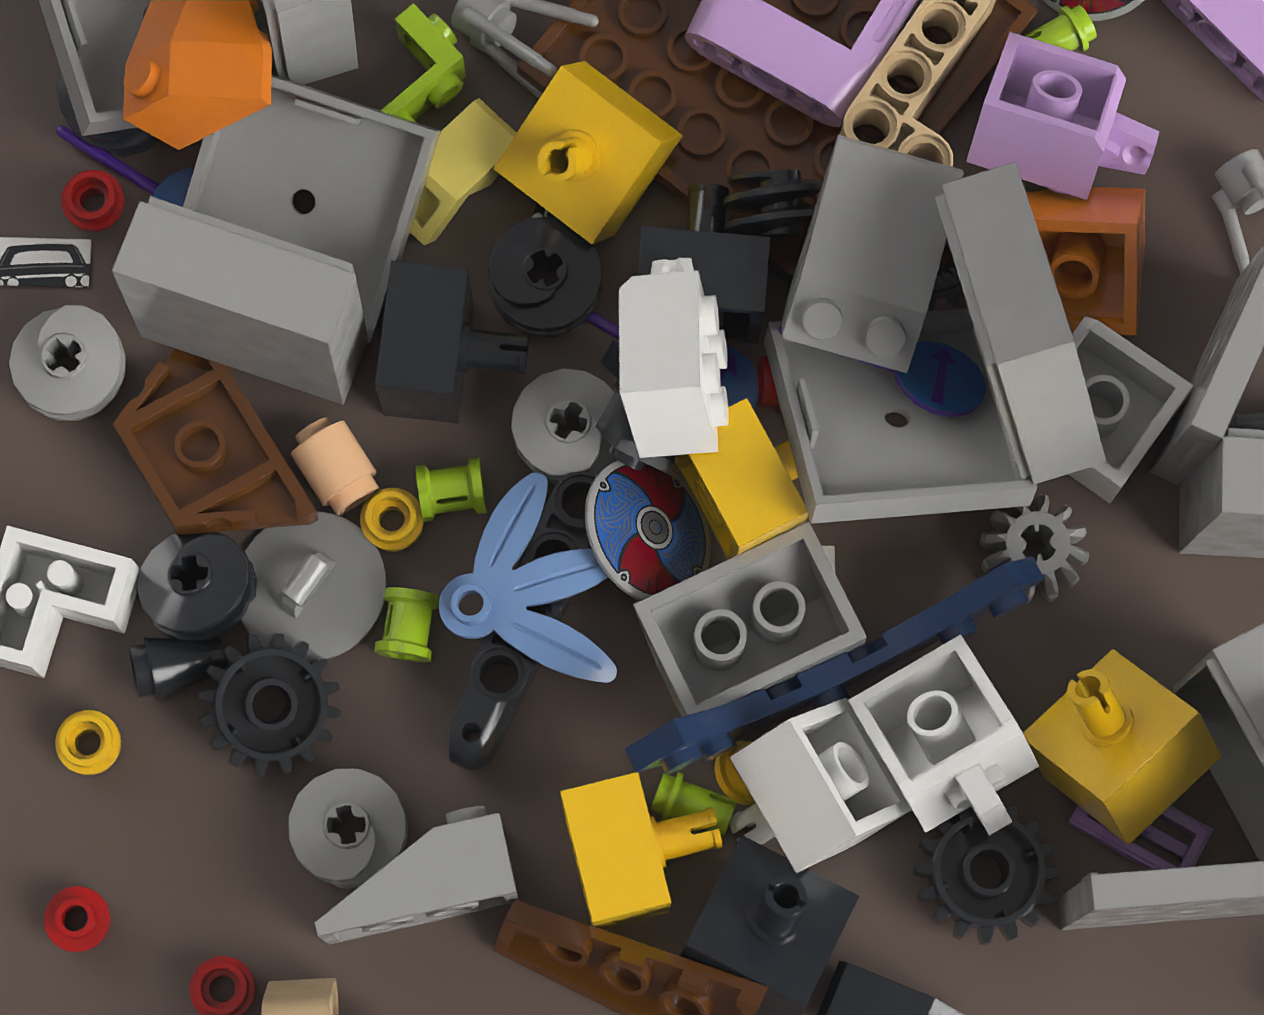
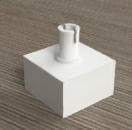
M847 698L788 719L730 757L755 800V803L748 808L732 815L730 820L732 833H737L746 826L750 827L756 824V828L743 836L761 845L776 837L796 873L853 847L912 811Z

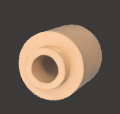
M324 417L310 424L295 436L299 446L291 453L293 460L323 506L330 505L337 516L343 515L361 505L373 493L380 490L373 478L377 471L345 421L331 424L328 418Z

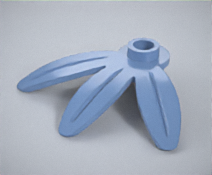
M537 472L530 473L508 491L491 514L478 546L473 573L454 578L443 589L439 599L441 619L449 631L461 638L478 639L495 631L516 650L545 667L575 678L609 683L616 677L617 668L614 662L597 645L570 626L551 617L526 609L527 607L547 604L571 597L596 586L608 578L598 563L592 549H577L554 553L536 559L516 570L512 569L525 551L535 532L547 494L548 481L546 476ZM470 594L478 595L483 599L481 611L473 616L464 615L459 610L460 601Z

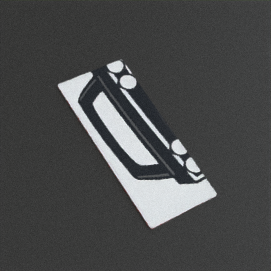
M0 237V286L88 288L92 241L90 239Z

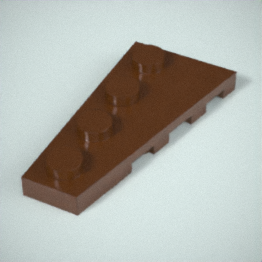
M516 899L503 921L493 951L621 1015H755L768 989V986Z

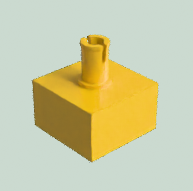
M582 61L563 65L559 68L493 169L590 244H595L615 236L683 135L587 62Z
M747 398L728 407V426L717 427L718 452L675 455L677 467L688 487L693 492L728 560L805 524L808 516L806 505L792 481L798 478V473L789 440L773 447Z
M1112 649L1092 669L1078 673L1077 676L1080 680L1077 683L1071 679L1067 692L1025 730L1023 735L1039 764L1038 768L1044 778L1129 845L1214 765L1222 755L1197 710Z
M635 772L560 791L562 809L591 925L594 927L605 929L668 913L671 899L663 868L666 867V860L714 848H723L719 828L694 835L691 833L716 826L717 819L713 807L659 822L655 821L654 816L650 817L639 773Z

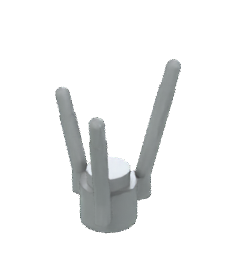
M458 0L452 14V27L469 36L470 45L486 53L538 99H540L543 93L517 74L518 63L499 46H503L549 77L555 76L557 68L544 59L543 56L511 35L517 20L516 14L510 11L511 7L589 27H595L599 22L598 17L593 14L544 0Z
M1258 149L1248 150L1222 165L1214 174L1222 189L1215 193L1212 199L1223 216L1240 274L1250 261L1235 209L1241 207L1245 215H1249L1264 208V159Z

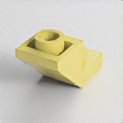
M480 98L468 105L440 133L410 233L424 246L437 240L469 195L492 185L499 175L493 168L517 133Z

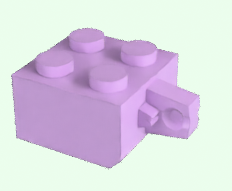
M1010 32L986 95L966 162L987 168L988 170L1016 162L1022 180L1047 187L1056 193L1070 194L1087 200L1098 166L1145 175L1155 151L1159 131L1116 112L1126 82V77L1118 65Z

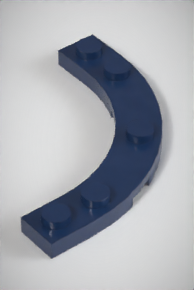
M1033 556L1004 563L937 604L882 633L881 637L873 642L860 646L848 653L840 654L768 691L763 689L738 700L673 719L625 748V751L636 773L662 765L666 774H670L692 764L698 759L701 763L713 760L735 748L737 745L734 739L769 725L810 705L814 710L844 698L848 699L850 696L846 688L890 667L939 640L943 645L959 635L963 639L970 637L978 631L974 620L988 612H991L993 618L996 619L1018 609L1029 601L1024 591L1045 578Z

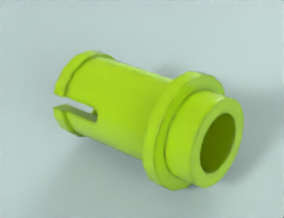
M1078 5L1073 9L1063 6L1059 9L1058 17L1024 36L1070 51L1078 49L1080 52H1084L1089 49L1088 42L1095 39L1097 33L1087 12L1082 6Z
M677 772L676 777L663 773L650 810L661 813L660 820L663 821L669 817L675 818L713 807L717 819L716 826L704 830L711 831L719 828L721 838H723L734 812L736 802L727 796L684 781V774L681 772Z

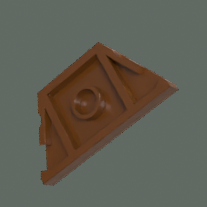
M175 348L164 363L158 361L144 380V389L141 394L128 402L113 423L117 436L177 535L310 525L318 520L314 506L226 365Z

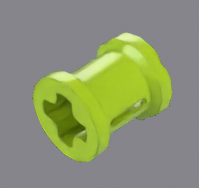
M479 457L469 458L468 464L463 466L429 470L426 465L416 466L418 496L424 522L434 521L435 515L440 513L474 509L477 514L487 513Z
M385 588L383 599L389 603L383 639L375 642L374 652L380 656L396 660L419 663L431 662L432 651L427 647L432 612L435 609H439L440 596L416 589Z

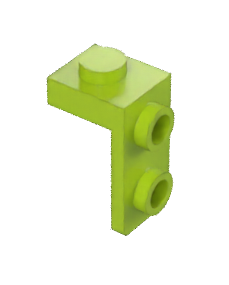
M413 3L395 18L398 40L427 71L381 111L416 122L415 120L432 105L436 108H441L449 103L462 89L464 84L462 80L466 77L463 55L453 46L457 43V38L449 26L435 13L427 18Z

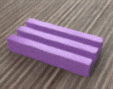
M1078 805L1066 825L1147 870L1194 867L1214 830L1170 805L1158 818L1191 835L1193 839L1189 846L1151 825L1139 835L1180 858L1181 862L1177 867L1133 842L1127 845L1105 826L1087 817L1088 813Z

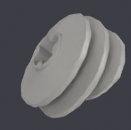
M65 305L62 308L45 311L24 325L13 342L9 366L14 386L22 398L37 413L56 421H79L99 413L116 397L125 377V352L114 327L103 314L83 305ZM66 354L79 363L77 368L71 372H68L62 366L60 367L57 363Z
M559 369L541 374L528 384L513 407L511 424L513 443L522 462L533 472L546 476L547 481L557 485L560 479L569 473L584 471L597 476L603 468L617 461L608 452L612 444L595 427L614 394L606 382L586 371ZM570 417L578 418L579 431L583 433L572 431L567 439L560 438L558 436V424H555V422L566 424Z
M334 769L313 778L297 795L289 814V841L298 861L316 878L343 889L360 887L404 851L408 838L406 811L396 792L379 776L361 769ZM352 812L359 823L366 824L364 832H355L357 841L351 844H345L338 833H332L333 824H342L341 815Z

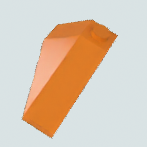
M151 0L125 64L123 120L180 150L271 105L272 48L268 35L257 27L254 13L259 9L257 0Z
M1091 187L1087 200L1070 194L1056 193L1051 190L1026 192L1071 332H1074L1083 318L1087 316L1100 321L1119 335L1136 336L1145 250L1146 189Z

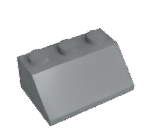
M809 522L633 604L659 673L681 717L738 700L763 689L768 691L784 682L792 680L796 675L840 654L848 653L863 646L867 639Z

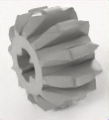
M1040 494L1033 505L1032 512L1028 506L1010 507L1011 516L998 509L991 514L989 521L997 532L982 533L979 545L986 550L996 553L985 558L981 563V567L984 572H991L1004 563L1026 558L1022 552L1026 544H1029L1036 537L1045 544L1041 555L1038 554L1034 559L1045 578L1036 585L1042 597L1047 602H1051L1059 595L1057 582L1065 587L1073 588L1079 581V576L1071 566L1085 565L1089 559V552L1072 544L1082 540L1086 536L1087 531L1083 525H1076L1066 529L1064 523L1070 517L1072 508L1068 505H1063L1053 516L1048 513L1049 497ZM1036 585L1024 591L1029 600L1027 603L1032 599Z

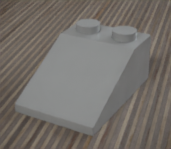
M838 135L782 312V338L907 373L927 314L947 239L935 197L944 194L943 184L962 179L964 175L963 170Z
M484 806L463 808L445 814L446 825L433 827L315 922L317 936L330 945L513 904L514 900H519L500 814L487 815Z

